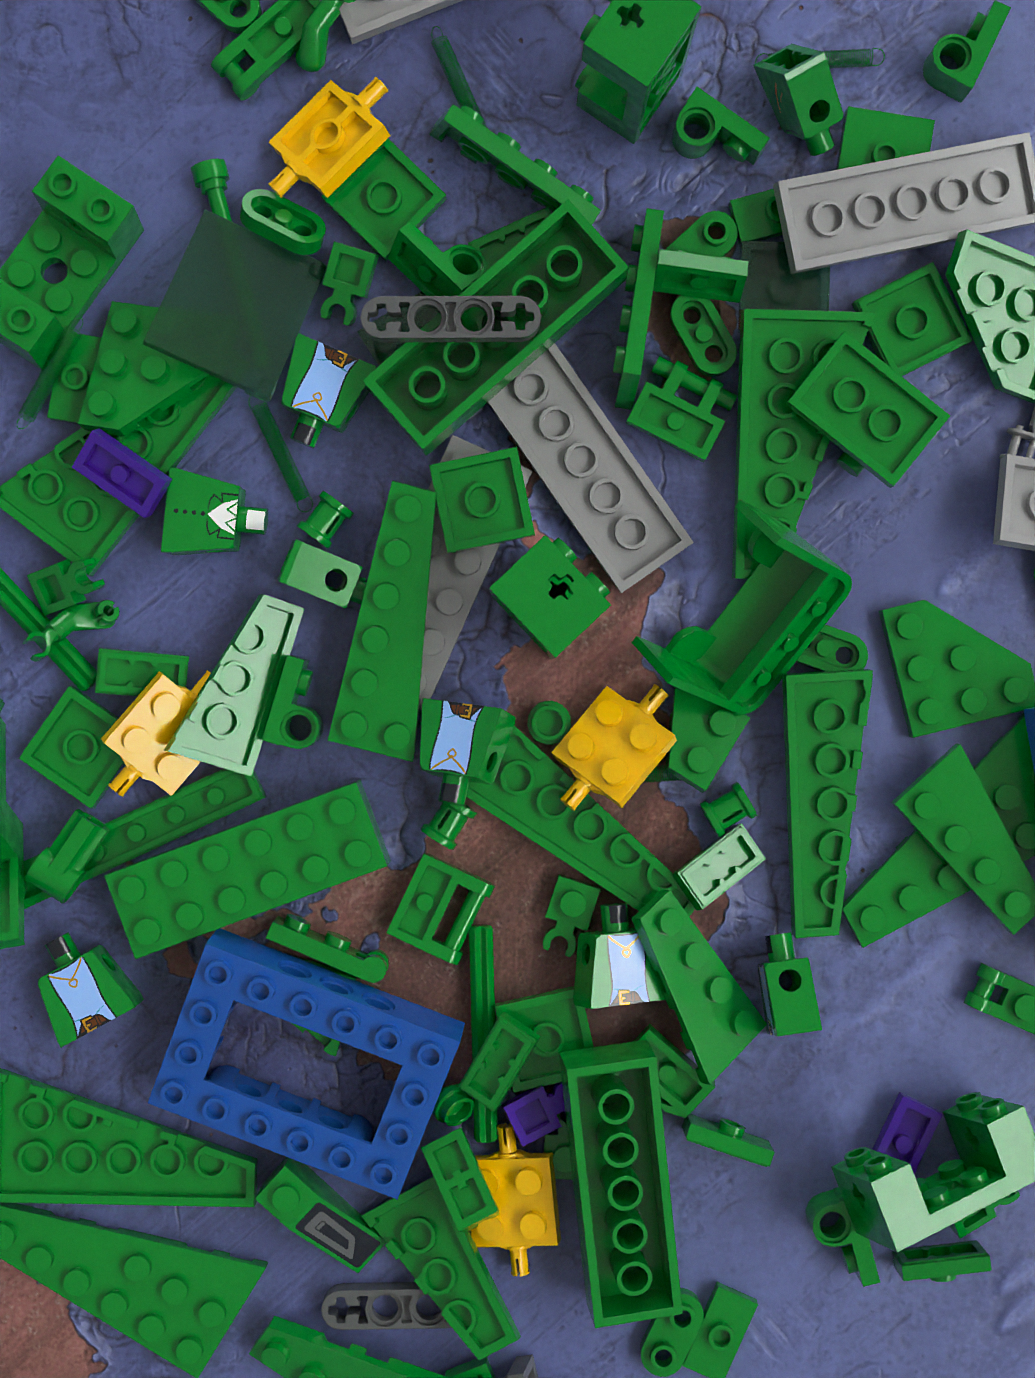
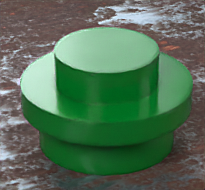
M543 701L535 705L530 711L527 726L530 734L536 741L551 745L559 743L570 731L571 718L567 709L560 703Z
M459 1084L448 1085L441 1089L432 1112L439 1122L446 1123L448 1126H457L466 1121L473 1113L475 1106L472 1100L473 1097L458 1088Z

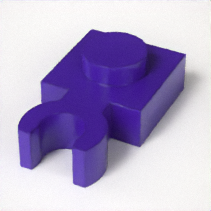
M562 1082L555 1083L552 1092L546 1094L543 1086L529 1089L501 1104L522 1147L562 1127L557 1117V1114L565 1112Z

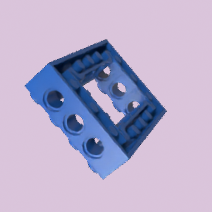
M219 928L216 929L205 944L148 1104L398 1200L461 1042L465 1023ZM237 1002L401 1065L374 1138L372 1125L366 1118L355 1113L351 1117L320 1105L321 1100L316 1098L310 1101L281 1090V1085L272 1082L271 1085L247 1077L240 1074V1069L233 1066H219L212 1071L211 1075H208L207 1071L224 1039L221 1033Z

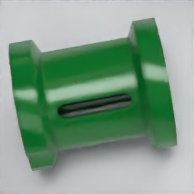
M322 491L319 495L321 501L307 520L300 521L297 527L329 549L332 545L330 540L343 521L346 518L351 519L354 513L331 495Z
M738 782L731 785V791L710 803L703 801L699 804L706 819L719 838L725 835L726 828L743 818L749 817L752 819L757 816L752 803Z
M442 803L430 823L423 824L421 831L439 844L454 850L457 846L455 839L467 820L469 818L474 819L477 812L466 804L465 806Z

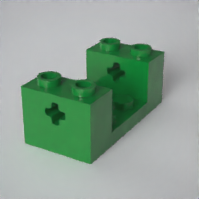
M607 0L610 2V5L602 17L594 14L580 36V40L584 42L582 61L587 65L575 83V87L579 89L576 106L632 144H635L683 73L702 7L693 0Z
M59 155L32 190L43 211L0 269V343L40 370L43 369L45 363H49L46 361H50L47 359H51L48 357H52L50 355H53L51 353H54L52 351H55L53 349L66 326L70 327V325L72 328H75L80 321L77 318L83 317L144 231L132 204ZM55 263L65 265L67 267V275L63 281L55 284L45 281L44 273L50 265Z
M545 535L505 572L489 590L491 597L550 659H554L604 613L611 604L605 599L610 591L602 581L592 572L584 577L572 564L578 557L559 537L551 542ZM560 584L565 585L567 590L564 593V597L561 595L555 599L550 597L549 592L552 585L558 587Z
M980 1092L968 1093L957 1098L955 1101L956 1105L942 1113L960 1159L950 1160L941 1164L938 1167V1172L927 1178H915L910 1163L869 1149L868 1147H860L847 1152L844 1155V1161L831 1168L856 1233L898 1253L1035 1182V1133L1025 1107L1004 1101L1002 1098L984 1096Z

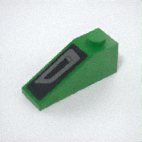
M286 1157L262 1183L255 1198L289 1230L356 1273H359L386 1243L374 1227L370 1228L361 1217L362 1215L311 1168L294 1159Z

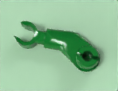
M356 0L320 1L302 27L300 48L295 55L296 63L299 67L307 72H317L325 65L329 29L341 14L339 9L344 2L351 3Z
M110 600L69 606L48 622L43 632L34 631L23 640L22 644H27L30 641L38 642L42 646V653H37L30 659L34 662L41 661L49 654L51 645L54 642H61L73 631L98 630L112 627L119 617V608H114L115 602Z

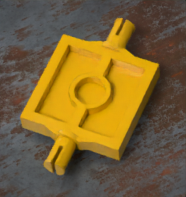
M374 77L356 95L342 90L330 80L269 141V144L283 158L284 163L287 165L268 183L280 198L299 179L312 184L328 198L391 136L386 127L373 116L370 110L385 93H388V89L383 82Z
M208 670L191 690L176 685L159 671L101 738L104 744L120 755L126 765L113 781L108 784L120 796L123 797L139 777L153 781L172 796L201 762L164 751L210 676L211 673Z
M654 684L638 704L634 701L626 700L606 686L551 752L554 758L570 769L576 778V781L560 798L567 807L569 806L571 810L575 811L586 795L592 791L593 793L606 796L620 808H623L677 741L675 734L659 724L653 716L654 712L669 696L662 688L660 689L658 685Z
M504 1123L497 1125L499 1151L490 1155H474L497 1204L499 1215L480 1222L478 1227L471 1230V1236L477 1247H500L509 1250L511 1275L518 1276L520 1272V1276H525L530 1273L527 1257L528 1248L533 1246H558L561 1241L553 1153H529L517 1149L515 1132L510 1123L508 1125Z

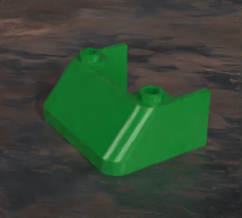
M740 499L735 507L757 527L749 540L748 551L760 564L708 631L698 626L684 628L673 636L666 648L639 636L635 637L632 644L668 684L737 714H747L763 704L782 680V674H786L844 602L851 591L852 579L839 565L785 524Z

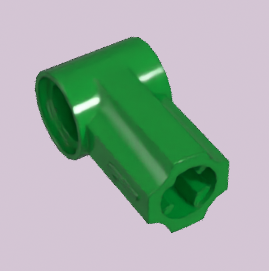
M80 809L75 810L52 846L45 848L34 861L25 879L64 904L80 885L86 874L84 868L110 829L95 816Z

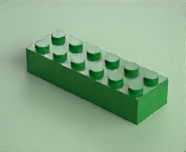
M567 199L459 295L529 297L536 302L541 313L540 329L533 338L523 342L404 343L362 381L371 395L423 454L427 456L625 282L629 267L575 205ZM478 307L468 308L461 317V323L464 328L473 332L483 329L488 320L485 311ZM493 307L495 315L493 331H502L500 321L515 322L516 330L521 331L525 330L526 322L534 320L533 317L526 316L524 308H517L516 314L513 317H501L500 311L502 307ZM438 313L421 330L429 332L438 328L442 319L441 314Z
M359 779L116 869L104 875L134 957L138 959L388 866L391 859L362 781Z
M647 1040L559 1052L586 1303L594 1327H607L683 1314L657 1057Z

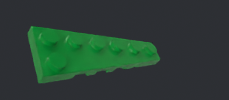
M394 480L391 483L327 741L413 762L416 747L436 491Z
M870 669L782 674L791 931L795 938L839 935L847 878L845 869L849 861L852 840L849 837L851 820L857 802V795L855 794L856 782L863 756L861 751L864 726L867 725L873 680V670Z
M514 725L494 782L492 784L469 782L466 797L636 910L640 911L660 890H670L690 917L695 908L671 875L673 873L589 794L576 807L575 811L571 810L569 806L567 807L560 798L563 797L575 781Z

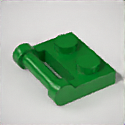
M424 852L386 933L446 962L458 965L463 955V951L460 949L485 897L490 898L495 885L484 878L473 875ZM459 884L469 889V892L445 942L433 938Z

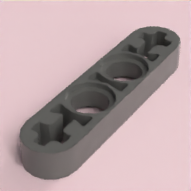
M380 296L366 302L360 316L363 329L367 335L374 341L383 343L523 342L533 338L541 325L540 308L535 301L524 296ZM409 307L407 313L409 332H401L403 328L401 322H388L384 331H378L376 323L370 322V317L378 316L379 309H386L390 317H403L401 308ZM427 307L436 309L442 317L438 328L429 332L422 331L415 324L417 313ZM478 307L487 314V324L480 331H469L462 325V314L468 308ZM493 307H502L500 311L501 317H513L516 314L517 308H524L526 316L533 317L534 320L526 322L525 330L521 331L516 330L515 322L500 321L502 331H493L495 326Z
M415 1282L336 1284L325 1294L321 1308L322 1317L326 1324L338 1330L452 1328L441 1315V1309L438 1313L431 1316L424 1315L419 1311L417 1301L425 1294ZM382 1295L391 1296L397 1302L398 1309L390 1316H381L374 1309L373 1302L375 1299ZM361 1296H367L366 1316H360L361 1307H349L347 1315H339L338 1308L331 1307L336 1304L339 1297L345 1298L346 1305L360 1306Z

